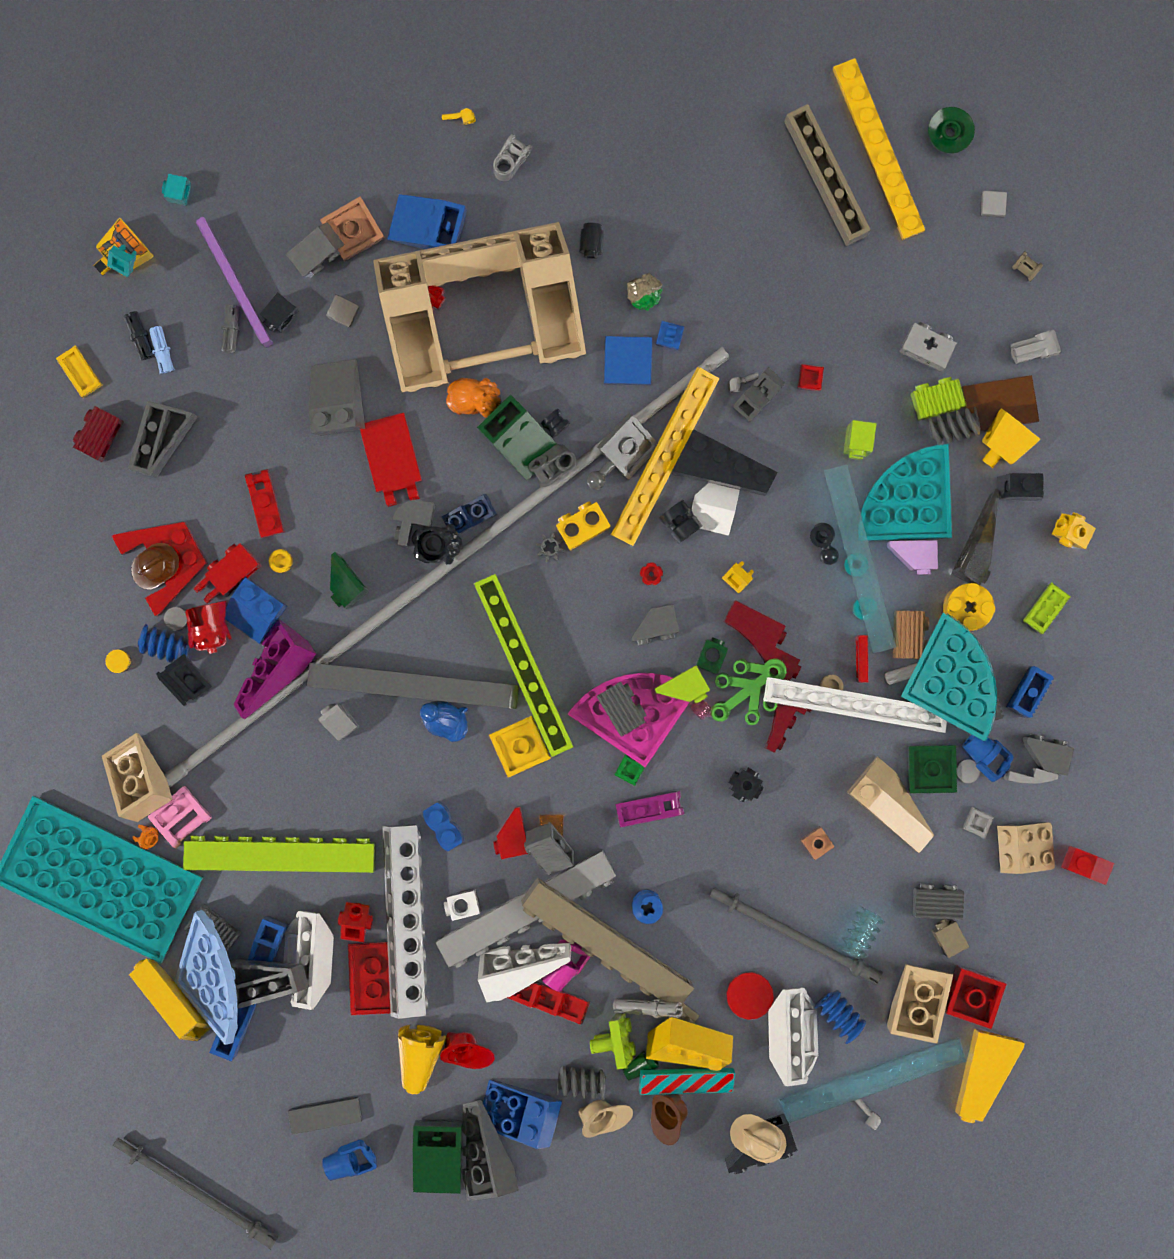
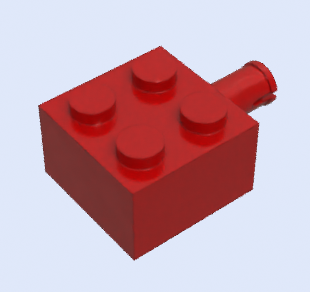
M956 965L945 1013L992 1029L1007 984L1000 979Z

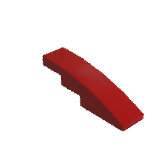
M537 981L514 995L507 997L530 1008H537L577 1024H583L590 1001L564 991H555L546 984Z

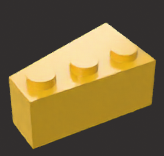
M671 1017L648 1032L646 1059L704 1067L715 1071L721 1070L732 1063L733 1036Z

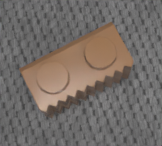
M894 611L893 658L920 659L928 643V640H925V631L929 630V617H925V611Z

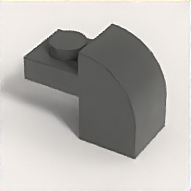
M768 367L738 399L733 407L751 422L780 391L785 382Z
M411 500L405 502L396 510L393 520L401 522V526H397L395 532V540H398L399 546L409 548L413 525L432 527L436 506L434 503Z

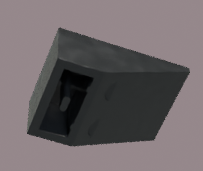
M785 1114L765 1119L782 1130L786 1138L785 1152L780 1159L793 1156V1152L798 1150ZM737 1148L725 1158L728 1172H734V1174L743 1173L748 1170L747 1167L753 1165L761 1167L769 1164L757 1161Z

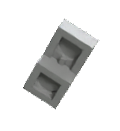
M1031 768L1029 776L1007 771L1004 780L1036 784L1057 780L1059 775Z

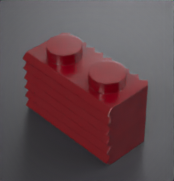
M94 406L93 410L89 409L84 417V422L86 423L82 431L78 430L74 435L73 442L75 444L73 448L103 462L124 421Z

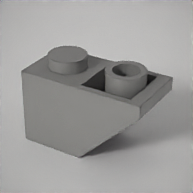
M331 703L320 711L322 716L318 720L337 741H341L359 727L343 704L335 705V703Z

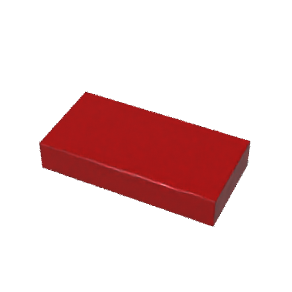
M858 635L856 637L857 683L869 682L868 635Z

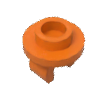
M138 825L142 833L140 837L133 836L132 839L138 842L141 848L145 850L150 849L158 841V830L152 826Z

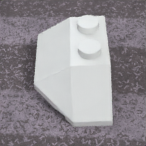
M298 911L295 919L285 932L283 963L303 964L309 988L289 994L292 1007L314 1009L331 984L334 936L320 913Z
M802 987L783 989L768 1011L769 1059L785 1086L806 1084L809 1079L808 1075L812 1071L818 1057L817 1008H814L815 1004L808 996L805 988Z

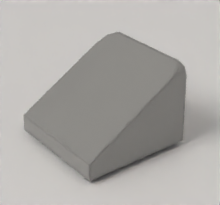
M335 295L326 316L350 328L359 306L339 295Z

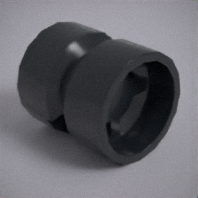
M684 500L675 504L659 517L666 528L672 529L671 535L678 544L703 526L695 515L691 516L689 514L690 508ZM681 516L684 521L677 524L675 519Z

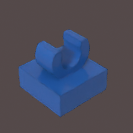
M662 321L656 345L679 350L684 326Z

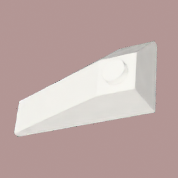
M570 943L544 944L539 949H531L530 945H523L519 950H511L510 946H503L491 949L480 955L478 982L486 1002L500 1001L510 997L570 962L571 945Z

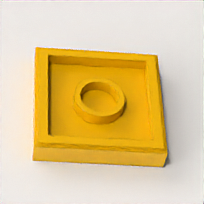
M532 716L489 734L508 778L551 759Z

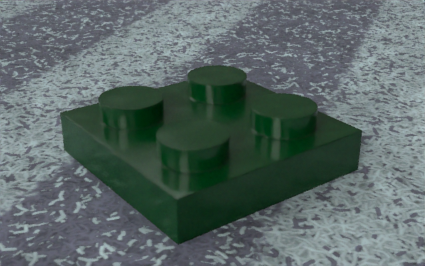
M956 745L908 746V788L910 794L957 793Z

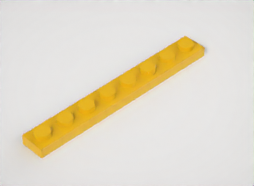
M854 58L834 66L833 72L902 241L925 231L924 225L856 59Z
M700 367L696 368L611 533L612 536L634 546L720 378Z

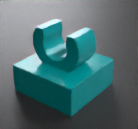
M124 244L119 248L113 246L108 253L107 266L129 277L133 272L137 252L133 251L131 254L125 252L126 245Z

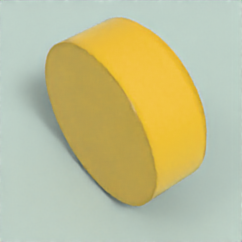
M278 549L270 554L268 562L273 571L285 573L291 569L293 558L289 552Z
M113 650L106 656L105 663L111 672L123 673L130 667L131 659L127 652Z

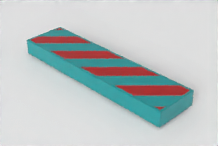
M709 1068L640 1070L639 1093L640 1095L733 1093L735 1070L734 1068H722L717 1071L710 1070Z

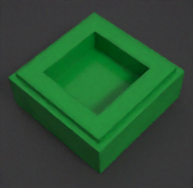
M625 754L614 775L635 786L645 767Z

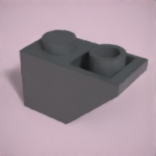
M674 604L650 609L631 637L632 642L637 641L638 645L652 643L651 638L659 636L661 641L675 638L674 633H679Z
M1032 733L1030 738H1022L1024 746L1040 770L1068 776L1074 748L1067 747L1068 742L1054 739L1053 743L1044 741L1045 736Z

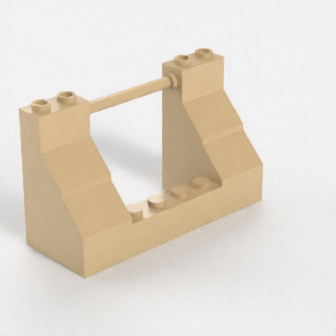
M559 222L373 260L379 297L402 392H415L421 388L438 387L448 383L446 374L451 373L450 370L532 353L533 355H538L540 364L554 363L560 359L577 358L580 355L586 354L570 254ZM520 267L535 341H532L531 345L452 360L448 362V359L443 360L428 286H441L451 281L461 282L476 276L486 277L491 273L500 271L510 272Z

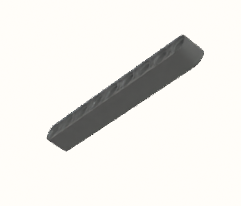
M309 663L307 681L308 687L517 709L519 685Z

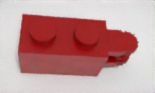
M243 544L231 545L224 552L226 556L220 561L218 559L213 561L207 567L209 571L204 574L206 577L193 588L198 593L204 590L209 583L216 587L203 599L206 604L210 603L220 593L228 597L239 587L244 578H249L262 566Z

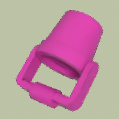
M562 939V940H560V941L558 942V944L569 943V942L566 941V940H564V939ZM576 942L574 944L570 943L571 951L579 955L582 954L578 962L575 964L570 961L541 978L547 986L555 991L561 992L573 976L581 972L590 958L581 950L582 946Z

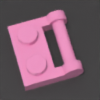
M183 786L172 795L173 800L148 816L149 820L175 849L181 845L183 839L203 822L207 823L212 819L210 813L203 808L186 786ZM192 810H195L198 815L174 835L170 829Z

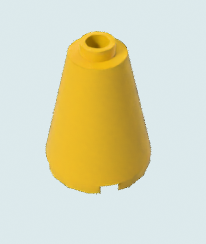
M410 1025L400 1027L398 1031L402 1087L409 1094H419L427 1087L445 1043L446 1037L445 1035L441 1036L442 1031L426 1025H417V1029H410Z

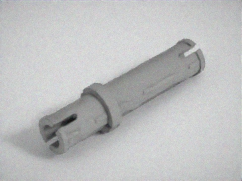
M616 998L613 1002L615 1013L650 1015L654 1018H661L662 1016L680 1018L683 1012L680 1002H666L662 999L647 1001Z

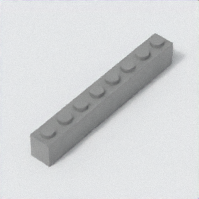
M600 850L544 882L570 900H574L577 897H580L582 900L592 895V889L599 885L601 888H605L614 882L612 878L616 877V874L603 850ZM527 891L437 939L435 943L448 967L455 965L458 968L468 962L467 957L476 954L478 957L489 951V945L495 942L497 945L510 939L509 935L517 931L520 934L531 928L530 923L537 919L539 923L543 920L538 916L532 918L523 911L524 907L521 900Z

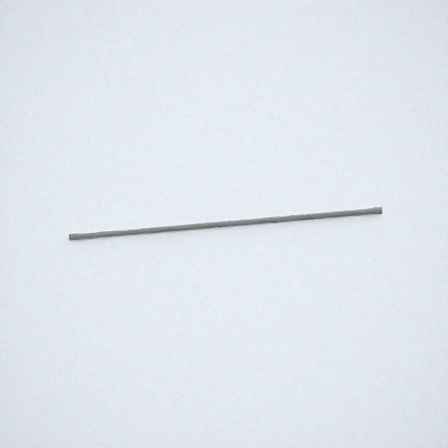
M721 347L706 358L698 367L707 372L714 371L730 359V356ZM696 368L634 415L641 425L685 391ZM603 440L579 457L572 470L562 475L550 486L540 487L460 549V553L455 556L452 564L446 565L445 562H442L312 663L329 665L599 458L603 453L597 446ZM309 665L298 677L246 719L240 717L183 762L178 763L165 773L168 785L172 787L185 777L190 770L308 681Z

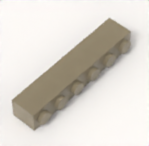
M807 104L788 113L784 123L846 247L867 237L871 229L809 105Z

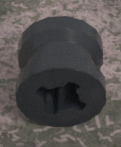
M556 409L540 424L550 431V436L554 438L570 422L567 419H563L561 411Z

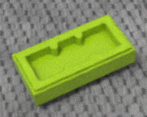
M1050 583L1023 621L1041 635L1044 634L1071 596L1055 584Z

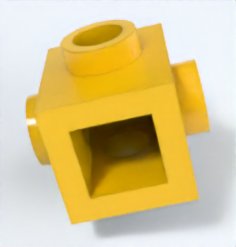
M1073 512L1072 515L1062 513L1055 524L1052 535L1059 538V543L1065 547L1072 548L1073 546L1086 549L1096 528L1085 522L1086 518L1078 513Z

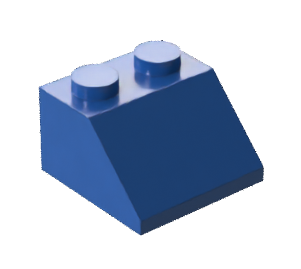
M244 578L227 604L225 620L261 644L287 608V605L251 579Z

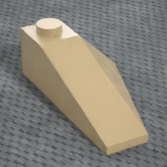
M877 756L847 793L915 851L920 853L933 838L934 834L897 773Z

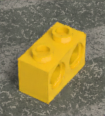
M588 501L578 507V513L572 516L570 513H567L558 519L559 523L556 525V528L570 551L611 528L597 502L592 504L591 501ZM596 513L599 516L598 523L595 525L588 524L585 520L587 514ZM570 524H574L578 527L579 532L576 536L570 537L565 533V528Z

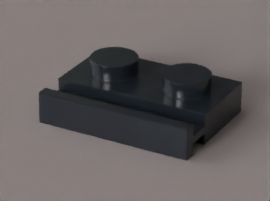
M185 654L167 665L161 673H156L158 679L183 706L187 705L186 702L190 699L194 700L212 687L210 681Z

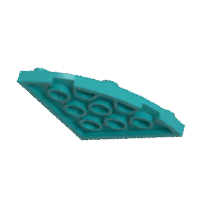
M949 444L935 445L913 452L894 463L879 477L869 491L862 506L857 527V541L952 538Z
M943 612L901 697L975 737L987 741L993 727L997 708V688L993 668L982 645L970 630L956 618Z

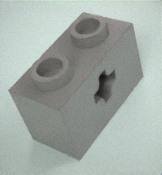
M921 322L919 324L914 323L899 352L942 372L946 368L957 343L952 341L953 337L946 333L940 332V334L931 331L932 328L927 324ZM928 341L932 342L930 350L926 349Z

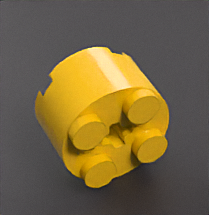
M968 583L957 586L948 592L944 599L943 612L956 618L970 631L983 628L990 622L995 612V605L992 595L986 588L975 583ZM965 603L972 604V612H965L964 609L967 607Z

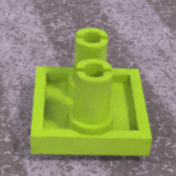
M616 1013L609 1021L611 1033L594 1035V1039L590 1040V1050L592 1054L612 1051L615 1055L617 1069H624L631 1063L633 1056H636V1047L634 1041H630L629 1032H632L630 1018H626V1013Z

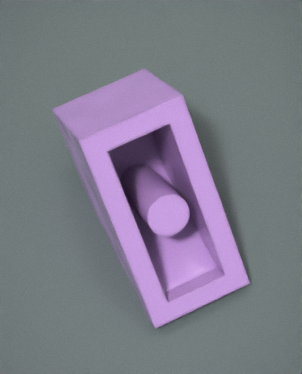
M937 541L887 542V548L910 571L917 570V575H930L931 570L938 569Z

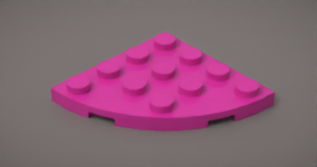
M637 673L611 679L593 688L572 707L568 715L646 767L690 702L655 692V688L671 680L673 677L654 673ZM620 681L623 685L628 683L634 693V696L631 697L635 706L640 703L647 715L643 718L645 723L622 737L596 697Z

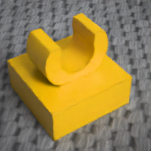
M743 561L738 564L735 563L722 577L738 594L751 582L754 573L752 569L747 573L742 568L744 565Z

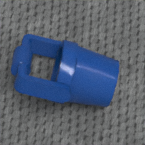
M971 734L962 745L975 761L977 769L991 782H996L1001 777H1004L1014 759L1013 754L998 740H992L989 737L987 741H983ZM1000 753L1005 758V761L1001 763L995 774L987 765Z
M363 1140L339 1147L338 1151L322 1159L325 1175L330 1181L348 1176H358L377 1168L376 1155ZM361 1149L368 1163L359 1166L355 1150Z

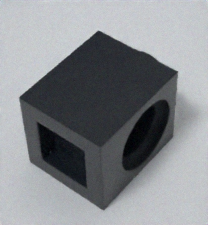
M277 292L260 315L265 319L262 322L272 331L277 329L282 333L299 310Z

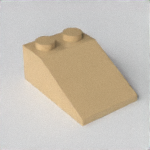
M135 733L102 755L118 817L138 822L173 800L167 779L140 734Z
M905 964L888 1018L887 1027L890 1034L937 1044L953 974Z

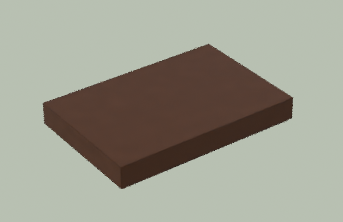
M1032 375L961 387L966 402L965 408L974 413V406L976 407L980 421V431L989 429L1001 408L1023 425L1040 421Z

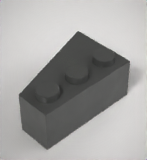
M147 401L128 469L157 478L198 416L191 412Z
M243 959L229 960L235 972L237 1009L309 988L303 964Z

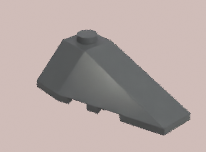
M482 1101L464 1103L463 1133L466 1136V1147H463V1156L466 1157V1169H463V1182L467 1201L496 1198L519 1191L514 1166Z

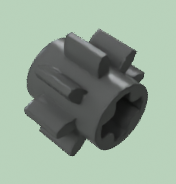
M554 533L551 534V538L547 539L542 535L544 540L542 544L536 543V546L541 547L542 550L537 555L541 556L544 554L546 562L549 561L550 557H554L558 561L557 553L565 551L563 548H559V544L563 540L559 539L556 541ZM547 542L557 545L554 547V553L551 554L550 551H544Z

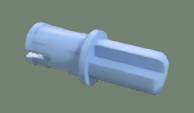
M155 326L150 328L149 332L154 347L152 353L155 354L160 374L174 371L169 352L171 348L167 347L162 327Z

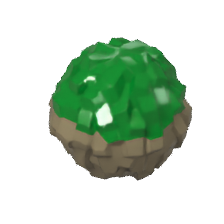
M644 274L642 278H635L627 283V298L635 308L648 311L659 303L660 295L663 291L662 283L652 274Z

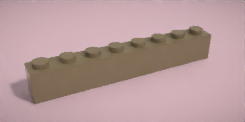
M538 877L522 898L523 911L532 918L538 916L543 920V925L552 931L557 929L563 933L562 937L571 944L576 942L582 946L581 950L590 957L595 955L600 958L603 966L609 970L614 968L621 973L620 976L628 983L634 981L640 985L639 989L646 995L651 996L653 994L663 1001L680 1002L683 1004L693 991L694 987L690 980Z

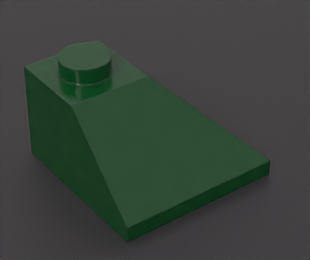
M336 552L331 554L330 590L333 595L330 597L338 607L343 606L348 609L369 591L340 554Z

